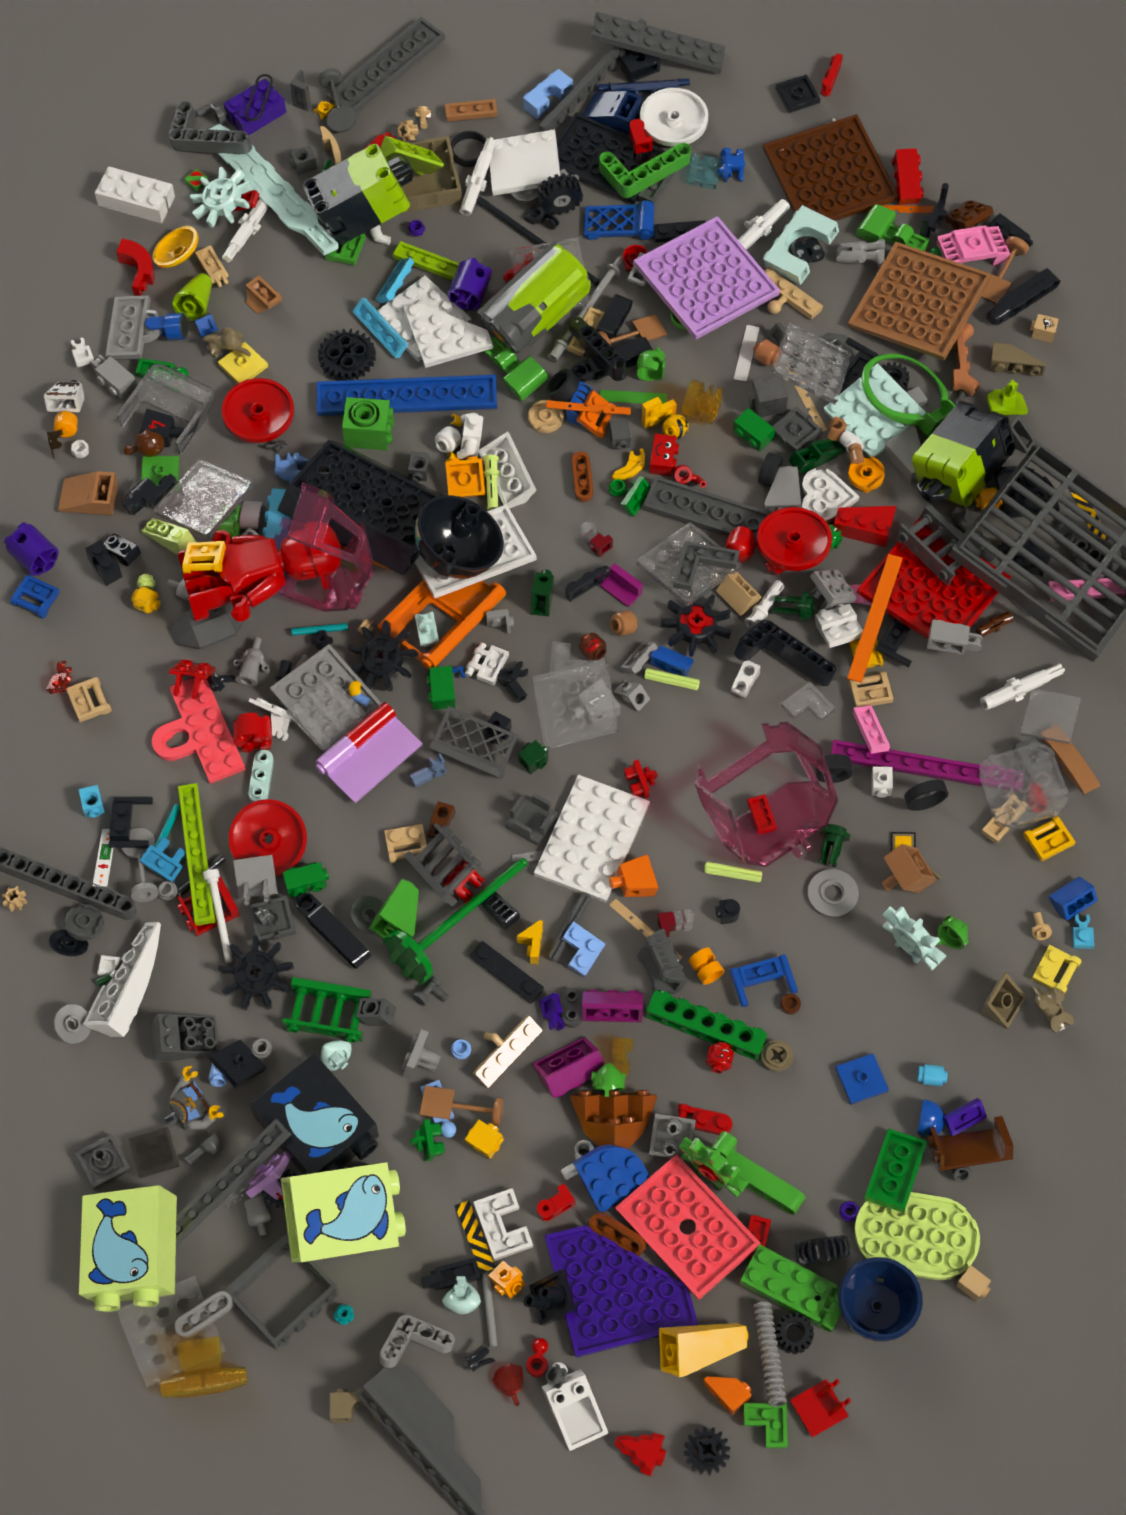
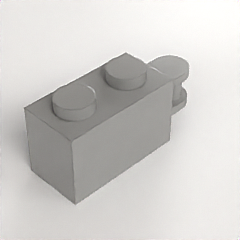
M99 354L95 361L92 360L90 362V365L96 372L98 383L102 386L105 385L113 396L117 395L122 400L137 388L135 376L111 356L106 360Z
M932 620L927 649L964 655L966 650L980 651L982 649L980 642L983 641V636L969 633L970 626L948 623L943 620Z

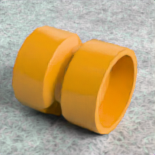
M709 947L697 951L688 960L692 969L698 971L697 976L703 985L716 981L725 971L719 961H715L716 957Z

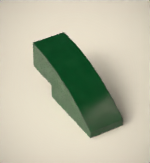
M824 439L810 443L808 448L794 451L789 462L793 467L798 468V474L833 460L844 453L846 448L839 441Z

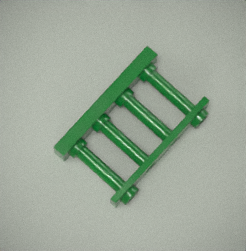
M292 978L291 987L292 991L296 993L291 1019L283 1018L282 1020L284 1029L292 1033L301 1031L343 1038L351 1043L363 1042L362 1031H358L360 1019L356 1015L360 999L372 998L371 990ZM307 994L316 997L310 1022L299 1021L303 999ZM326 997L336 1000L330 1026L318 1024L323 1000ZM345 1001L355 1003L350 1029L338 1027L343 1002Z

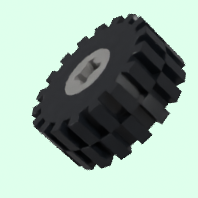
M561 173V176L555 174V177H548L547 181L543 180L542 185L538 186L537 195L542 210L548 214L556 215L558 213V215H562L563 212L567 214L569 210L573 211L576 209L575 206L580 205V202L583 200V193L575 176L572 177L571 174L566 176L565 173Z

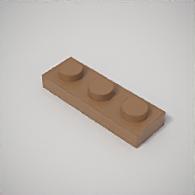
M488 99L445 104L447 122L497 117L496 100Z

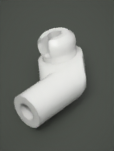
M380 225L370 230V234L375 242L390 245L391 237L382 234Z

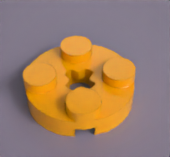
M874 457L863 458L864 462L860 464H850L848 479L854 487L864 493L877 489L884 480V466ZM863 471L866 473L869 471L870 476H864Z

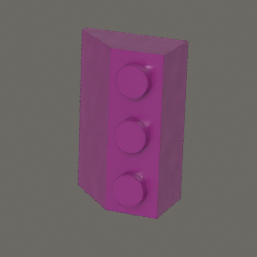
M587 990V992H583L582 1021L642 1023L643 993L634 990L627 991V993H620L616 990H608L607 992Z
M585 1036L532 1063L545 1089L553 1098L563 1096L574 1087H580L584 1082L592 1078V1072H597L605 1065L599 1050Z

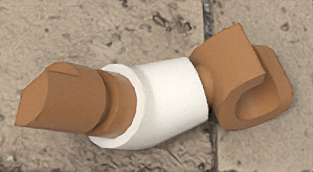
M838 417L832 418L827 438L839 441L850 454L852 464L864 462L863 443L860 437L848 430L845 431L847 424L843 419Z

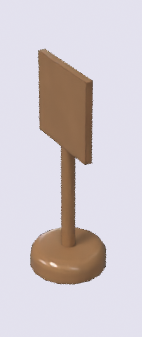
M1010 236L1007 238L1005 243L1011 252L998 277L991 274L992 278L981 296L995 304L1006 294L1011 285V282L1002 279L1014 255H1025L1029 250L1028 244L1018 237Z
M656 314L632 321L637 330L611 339L608 338L605 332H598L610 345L613 342L636 335L646 337L648 341L667 335Z
M425 1086L420 1116L450 1120L452 1108L492 1113V1124L500 1127L504 1098H496L493 1108L453 1103L455 1090Z

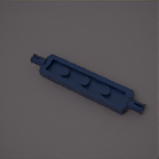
M677 78L673 80L598 84L599 91L609 90L611 92L631 91L634 94L641 93V90H648V93L658 91V89L690 86V79Z

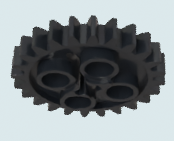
M343 329L342 333L336 330L335 336L330 333V339L324 338V343H320L321 349H318L320 367H323L324 373L328 372L329 377L335 375V380L339 377H342V381L346 377L349 380H352V377L358 380L359 374L365 376V371L370 372V367H374V361H376L374 343L371 342L370 337L366 338L365 333L359 335V330L355 333H352V329L349 332Z

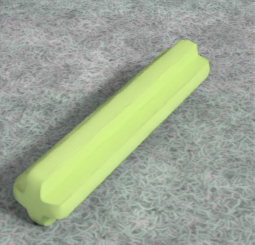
M646 668L644 678L693 690H698L700 685L699 679Z
M706 862L704 871L708 874L761 882L762 871L712 862Z

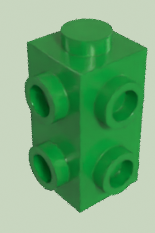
M311 862L304 867H292L283 872L289 897H298L300 894L310 891L319 892L327 887L326 880H329L327 868L323 869L321 862Z

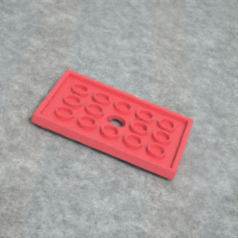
M677 1154L615 1207V1210L645 1240L646 1244L698 1300L761 1245L755 1236ZM692 1220L696 1225L695 1231L691 1234L682 1233L679 1228L681 1222Z

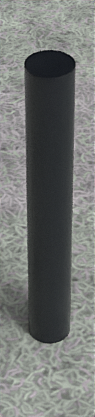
M220 854L208 864L209 870L217 868L225 861V858ZM190 879L178 888V896H182L191 889Z

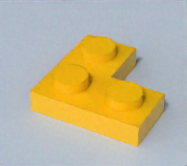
M659 397L643 403L641 421L643 427L646 429L650 426H656L659 422L676 415L677 404L674 399L662 404Z

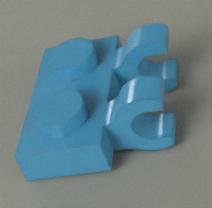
M163 837L156 848L152 845L149 846L139 862L167 881L174 882L183 869V866L179 863L186 855V851L179 848L174 857L170 858L163 853L170 844V841Z

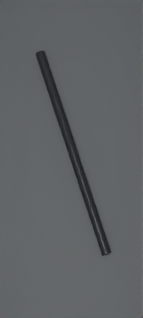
M482 197L477 199L476 202L541 248L545 249L549 246L548 243ZM587 271L590 282L596 286L600 280Z

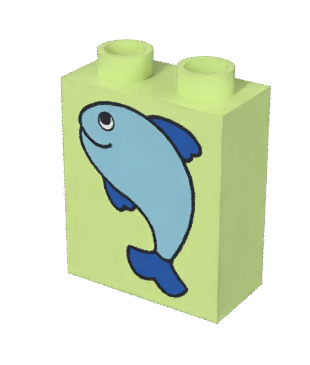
M388 1162L281 1178L292 1262H306L399 1247L398 1237L405 1236L404 1216L401 1211L394 1212L392 1195H398L400 1192L399 1177L396 1170L388 1169Z
M157 1185L82 1196L79 1295L94 1302L95 1310L102 1312L120 1310V1301L133 1300V1305L152 1307L159 1304L160 1296L175 1295L176 1195Z

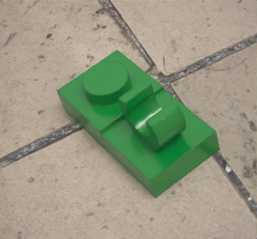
M641 476L636 481H632L633 487L627 489L628 493L621 503L629 516L636 515L651 488L646 479Z

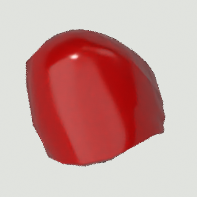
M738 526L732 530L725 545L727 549L740 551L738 563H744L749 561L755 554L757 539L750 529Z

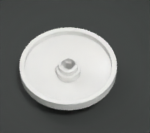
M666 88L654 92L644 101L640 111V120L644 122L645 134L651 136L653 141L665 146L674 147L680 143L690 144L703 135L708 125V109L704 101L695 93L682 88Z

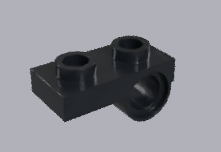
M115 533L104 542L108 552L116 556L127 567L141 554L139 547L135 543Z

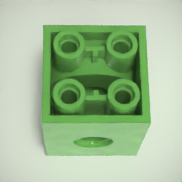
M346 397L342 425L344 445L349 448L388 451V445L392 444L393 438L391 428H394L395 422L393 408L390 407V400Z

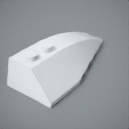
M147 922L144 924L131 943L134 947L121 958L123 963L119 969L112 971L110 974L112 979L108 985H103L83 1023L85 1027L110 1037H124L128 1032L129 1026L138 1012L154 966L161 927L159 922Z

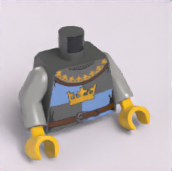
M187 1066L183 1069V1076L170 1096L169 1105L173 1112L163 1117L169 1128L180 1122L185 1130H205L216 1118H223L224 1116L222 1112L217 1113L221 1106H211L195 1081H191L190 1078H195L198 1075L197 1071H193L190 1074L192 1066Z

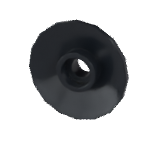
M65 930L54 932L49 938L50 947L55 952L65 956L82 955L89 946L87 940H76L70 937Z

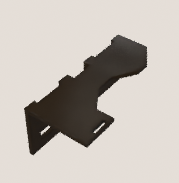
M62 430L47 432L53 459H55L53 450L59 449L62 446V443L57 440L60 435H63Z

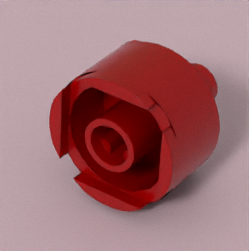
M244 713L237 716V720L234 719V744L242 748V752L250 753L254 749H271V718L267 715H264V718L258 717V713Z

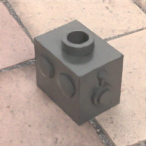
M361 998L356 1017L368 1026H392L396 1007L385 998Z

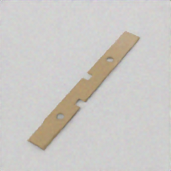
M790 366L785 367L805 407L810 408V411H808L809 415L822 428V432L826 431L827 428L810 396L806 397L805 395L808 392L799 375L795 374Z
M617 899L610 904L615 911L638 931L642 929L644 931L642 934L646 938L655 933ZM677 953L680 961L683 957L679 953Z

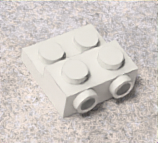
M838 604L834 609H822L815 614V626L829 648L861 638L863 629L858 623L857 615L850 604Z

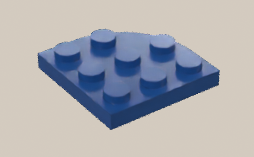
M613 1144L597 1147L573 1162L597 1211L605 1212L629 1196L650 1178L643 1162L635 1153L626 1147L614 1146Z

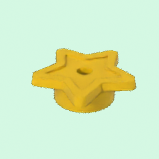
M321 101L318 108L314 109V112L320 114V119L323 120L334 109L335 105Z

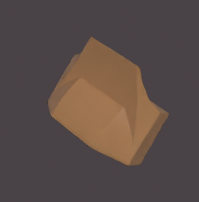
M259 275L245 285L247 290L245 303L257 314L274 307L282 301V296Z

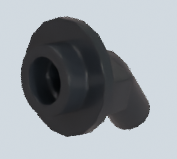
M217 674L210 676L211 680L208 682L214 691L218 689L221 692L225 687L223 683L234 682L235 676L222 675L218 677Z

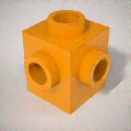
M504 1261L488 1275L497 1293L501 1296L505 1294L510 1299L526 1285L521 1278L523 1276L522 1272L515 1266L513 1268Z

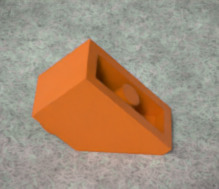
M706 1377L703 1380V1385L731 1416L751 1399L750 1387L744 1381L740 1382L737 1378Z

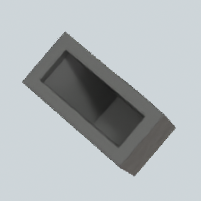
M1019 414L1005 415L1008 416L1015 448L1023 453H1028L1037 440Z

